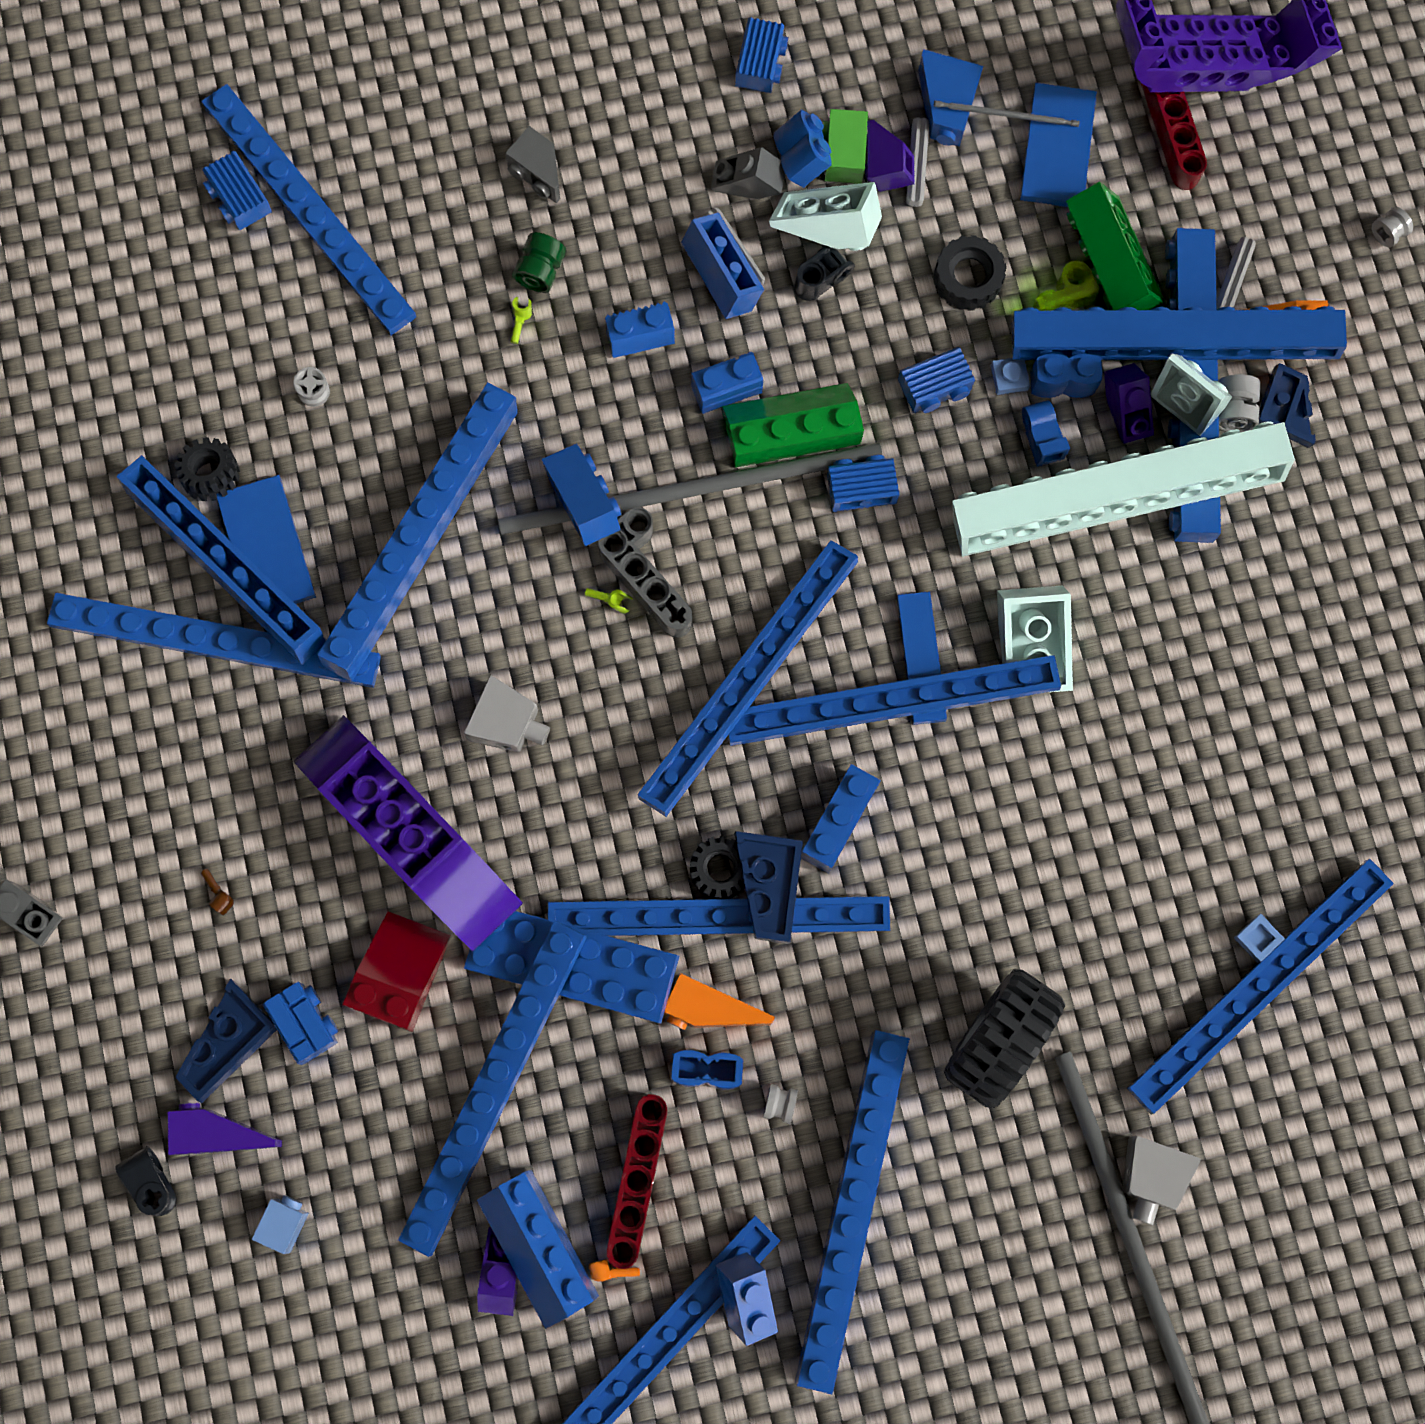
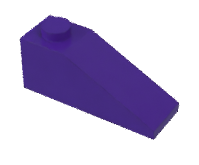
M200 1103L179 1104V1111L168 1112V1155L282 1147L281 1139L215 1111L200 1109Z

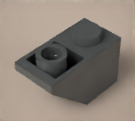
M529 126L505 153L508 171L517 180L522 181L524 179L532 185L533 190L544 199L548 197L557 204L560 200L554 143Z
M760 147L717 160L713 171L711 190L752 199H762L781 193L785 172L781 160Z
M5 879L0 886V919L43 947L63 917L47 903L19 884Z

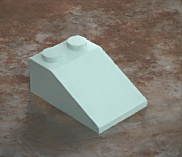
M875 182L784 192L769 220L770 227L835 249L849 248L851 251L864 249L870 245L882 218Z
M1173 353L1168 358L1151 392L1152 398L1199 436L1220 415L1232 398L1224 385L1209 379L1202 373L1201 368L1195 362L1187 361L1181 355Z
M1063 585L997 590L1002 663L1055 655L1061 689L1053 692L1073 691L1071 594Z

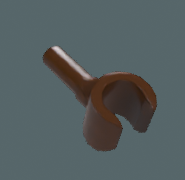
M204 869L201 875L215 894L208 904L224 916L233 906L234 900L218 886L210 871Z

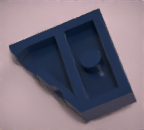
M1281 363L1277 364L1273 368L1259 407V424L1264 422H1273V424L1284 422L1289 439L1307 448L1313 446L1316 441L1315 434L1311 435L1309 417L1313 416L1312 405L1308 398L1310 391L1308 376Z

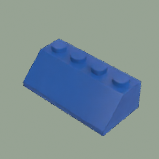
M532 1170L523 1172L477 1199L545 1329L568 1318L599 1296Z

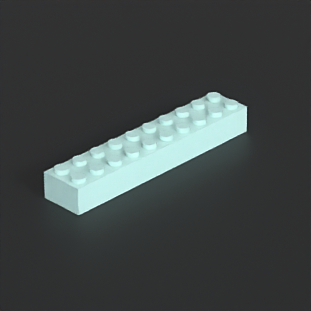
M1264 422L1256 425L1253 430L1240 432L1238 429L1230 430L1221 434L1219 438L1207 440L1205 437L1196 438L1189 441L1187 445L1174 448L1173 445L1162 446L1152 454L1141 456L1140 453H1133L1121 458V461L1109 464L1107 461H1099L1089 465L1088 469L1076 472L1075 469H1065L1056 473L1054 477L1042 479L1040 476L1028 478L1021 485L1010 487L1008 484H1002L991 488L990 492L978 495L976 492L964 493L957 500L952 501L953 522L963 557L1283 482L1286 480L1295 458L1284 422L1278 424Z

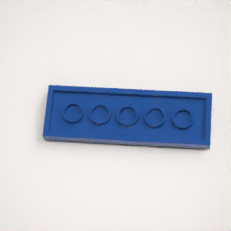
M515 911L474 951L469 949L464 969L523 985L554 921ZM566 925L588 937L559 995L661 1024L680 956Z

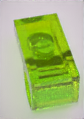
M1072 261L1063 268L1056 285L1057 291L1055 292L1054 289L1039 294L1032 308H1037L1039 311H1053L1060 307L1074 310L1094 303L1100 288L1088 265L1080 261ZM1068 279H1076L1080 285H1074Z

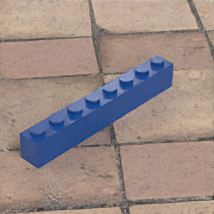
M142 455L116 476L125 492L301 665L323 647L326 640L320 627Z

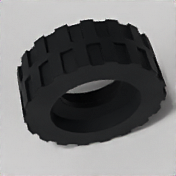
M971 235V237L961 236L957 240L953 239L948 243V246H944L941 250L934 270V285L939 291V296L944 298L947 304L950 306L954 305L960 310L968 309V311H972L976 308L982 309L986 307L988 303H992L995 300L996 295H999L1004 283L1005 271L1007 269L1006 263L1003 260L1004 256L1002 252H999L998 247L994 243H990L984 237L982 239ZM973 259L981 263L985 269L984 281L975 287H966L960 284L954 274V269L960 261Z

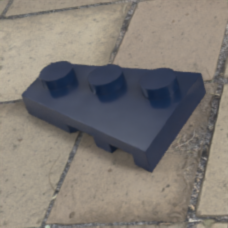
M735 831V840L754 937L757 940L789 944L791 941L803 841Z
M231 978L224 989L226 992L218 1007H214L208 1017L210 1021L200 1039H196L176 1075V1079L200 1103H203L277 1030L272 1020Z

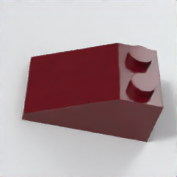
M387 911L354 975L342 1005L413 1032L451 935Z

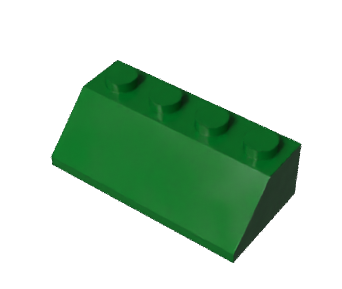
M1099 181L1066 200L1070 210L1066 213L1067 218L1073 229H1078L1082 237L1078 241L1084 255L1086 257L1090 256L1094 267L1090 270L1097 284H1102L1106 295L1103 296V301L1107 309L1119 310L1124 307H1133L1137 310H1151L1156 307H1166V301L1119 196Z
M848 383L722 406L735 468L861 445L864 434L858 402Z

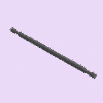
M934 101V107H947L954 110L1060 125L1068 124L1074 127H1079L1080 124L1078 120L1070 121L1064 118Z

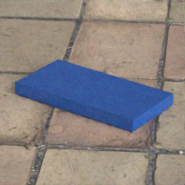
M1035 83L1031 114L1064 118L1070 121L1078 120L1080 124L1079 127H1074L1068 124L1060 125L1030 120L1020 194L1021 201L1068 207L1066 200L1086 189L1097 91Z
M277 475L234 488L233 491L227 490L228 495L225 497L221 493L216 494L229 540L295 604L317 598L281 477Z

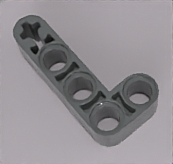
M640 507L633 508L618 519L620 531L598 540L600 557L668 635L675 638L683 637L691 630L692 610L639 550L652 538L653 519L650 512ZM636 521L644 522L647 525L646 529L640 532L633 531L630 526ZM619 542L622 548L617 552H609L605 549L607 543ZM632 565H637L643 569V572L639 576L633 577L628 575L626 570ZM653 589H658L664 592L665 596L659 601H653L648 598L647 594ZM670 603L671 612L675 615V617L679 618L683 616L682 624L679 621H675L672 623L671 612L667 609Z

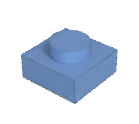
M1012 358L992 361L991 370L997 395L1028 391L1030 383L1025 360H1012Z
M1262 914L1257 915L1234 937L1257 963L1264 960L1285 939Z

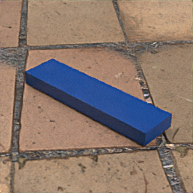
M921 592L897 595L907 680L940 675L941 670L931 593ZM946 710L912 715L913 725L946 722L947 720Z

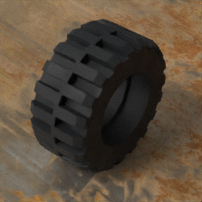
M1022 969L1012 970L989 998L956 1047L955 1052L945 1067L944 1074L947 1081L984 1107H998L1011 1090L1015 1088L1049 1039L1053 1029L1059 1022V1018L1063 1014L1065 1008L1063 998Z

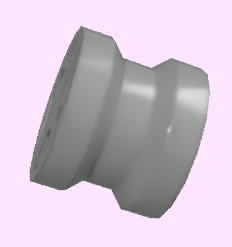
M1399 207L1390 209L1386 213L1385 218L1380 217L1372 223L1374 237L1381 245L1388 248L1396 245L1400 237H1406L1413 231V222L1410 216Z
M306 367L298 371L294 377L293 384L302 403L312 407L325 403L329 398L330 388L322 371L314 367Z
M770 1084L763 1118L771 1119L778 1117L784 1123L791 1124L798 1090L792 1088L787 1091L781 1090L778 1085Z

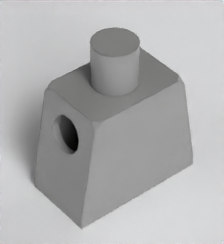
M490 676L464 734L467 740L474 743L520 752L526 739L543 746L550 732V727L535 721L538 708L533 701L495 677Z
M1129 1136L1122 1190L1124 1194L1138 1198L1133 1219L1153 1225L1159 1206L1176 1210L1200 1164L1201 1158L1140 1136Z

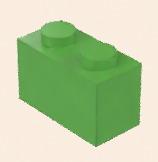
M830 109L829 121H823L824 128L822 130L824 140L827 141L831 148L830 156L832 162L831 166L825 170V181L862 183L866 156L867 111Z

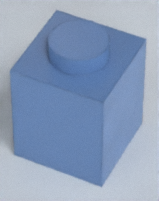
M283 1195L281 1200L271 1199L252 1240L282 1254L291 1253L309 1213L301 1210L303 1203L291 1197Z

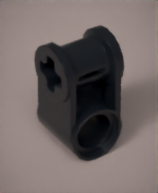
M825 245L817 254L800 265L794 286L795 293L802 300L813 301L831 287L846 279L854 270L855 264L852 261H847L837 249ZM811 278L814 279L817 283L809 284L805 282L803 279Z
M146 1146L115 1166L121 1182L130 1192L142 1213L164 1216L174 1209L177 1201L176 1193L167 1179L159 1159L150 1147ZM153 1193L162 1194V1197L158 1199L160 1206L151 1205V1202L155 1199Z

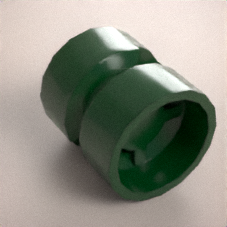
M530 233L522 249L524 256H520L512 277L517 283L529 290L548 293L555 281V270L561 267L566 255V247L557 239L544 233Z

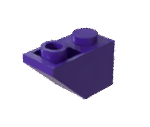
M869 120L867 122L866 139L868 162L865 163L864 170L866 179L869 182H875L876 189L879 192L914 185L913 153L903 141L876 121Z
M1135 363L1104 371L1106 400L1121 441L1125 444L1153 436L1154 427L1149 376Z
M489 1227L477 1291L478 1312L513 1316L519 1279L492 1228Z

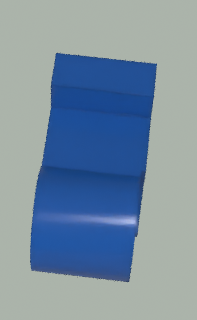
M1047 400L1024 406L1022 408V419L1036 466L1064 460L1070 450L1067 438L1063 437L1051 402Z

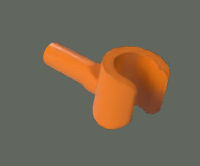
M607 1259L589 1264L591 1278L599 1282L617 1277L640 1276L639 1267L627 1269L614 1268L610 1270Z

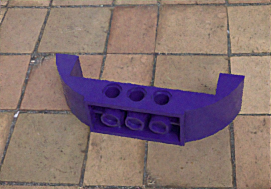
M1118 0L1116 4V17L1136 77L1143 85L1148 87L1149 92L1248 91L1253 87L1269 84L1306 70L1342 49L1326 0H1291L1276 16L1157 15L1152 0Z
M344 715L294 760L298 768L323 796L472 951L523 904L464 839Z

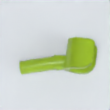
M515 297L513 300L515 324L510 340L512 344H518L522 325L532 315L530 299L528 306L523 309L518 308V297Z
M587 588L585 591V596L607 602L611 608L622 614L628 613L629 610L620 606L621 601L625 598L633 600L630 595L621 590L604 593Z

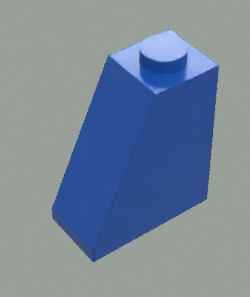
M923 49L918 73L925 114L930 122V139L937 140L942 145L960 147L970 112L949 109L947 107H934V101L972 105L983 70L982 65Z

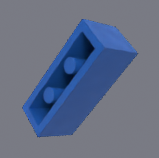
M720 213L692 219L681 243L725 319L752 312L764 288Z
M576 443L541 459L548 480L584 546L621 530L617 519L618 516L622 515L621 510L614 497L608 499L606 494L609 493V490L602 475L595 476L596 466L589 453L583 455Z
M851 764L801 853V859L829 874L881 780Z

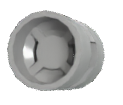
M1244 374L1228 375L1220 378L1218 382L1225 386L1232 398L1219 415V429L1223 431L1238 429L1240 432L1253 430L1259 424V406L1256 403L1260 399V380L1254 376Z

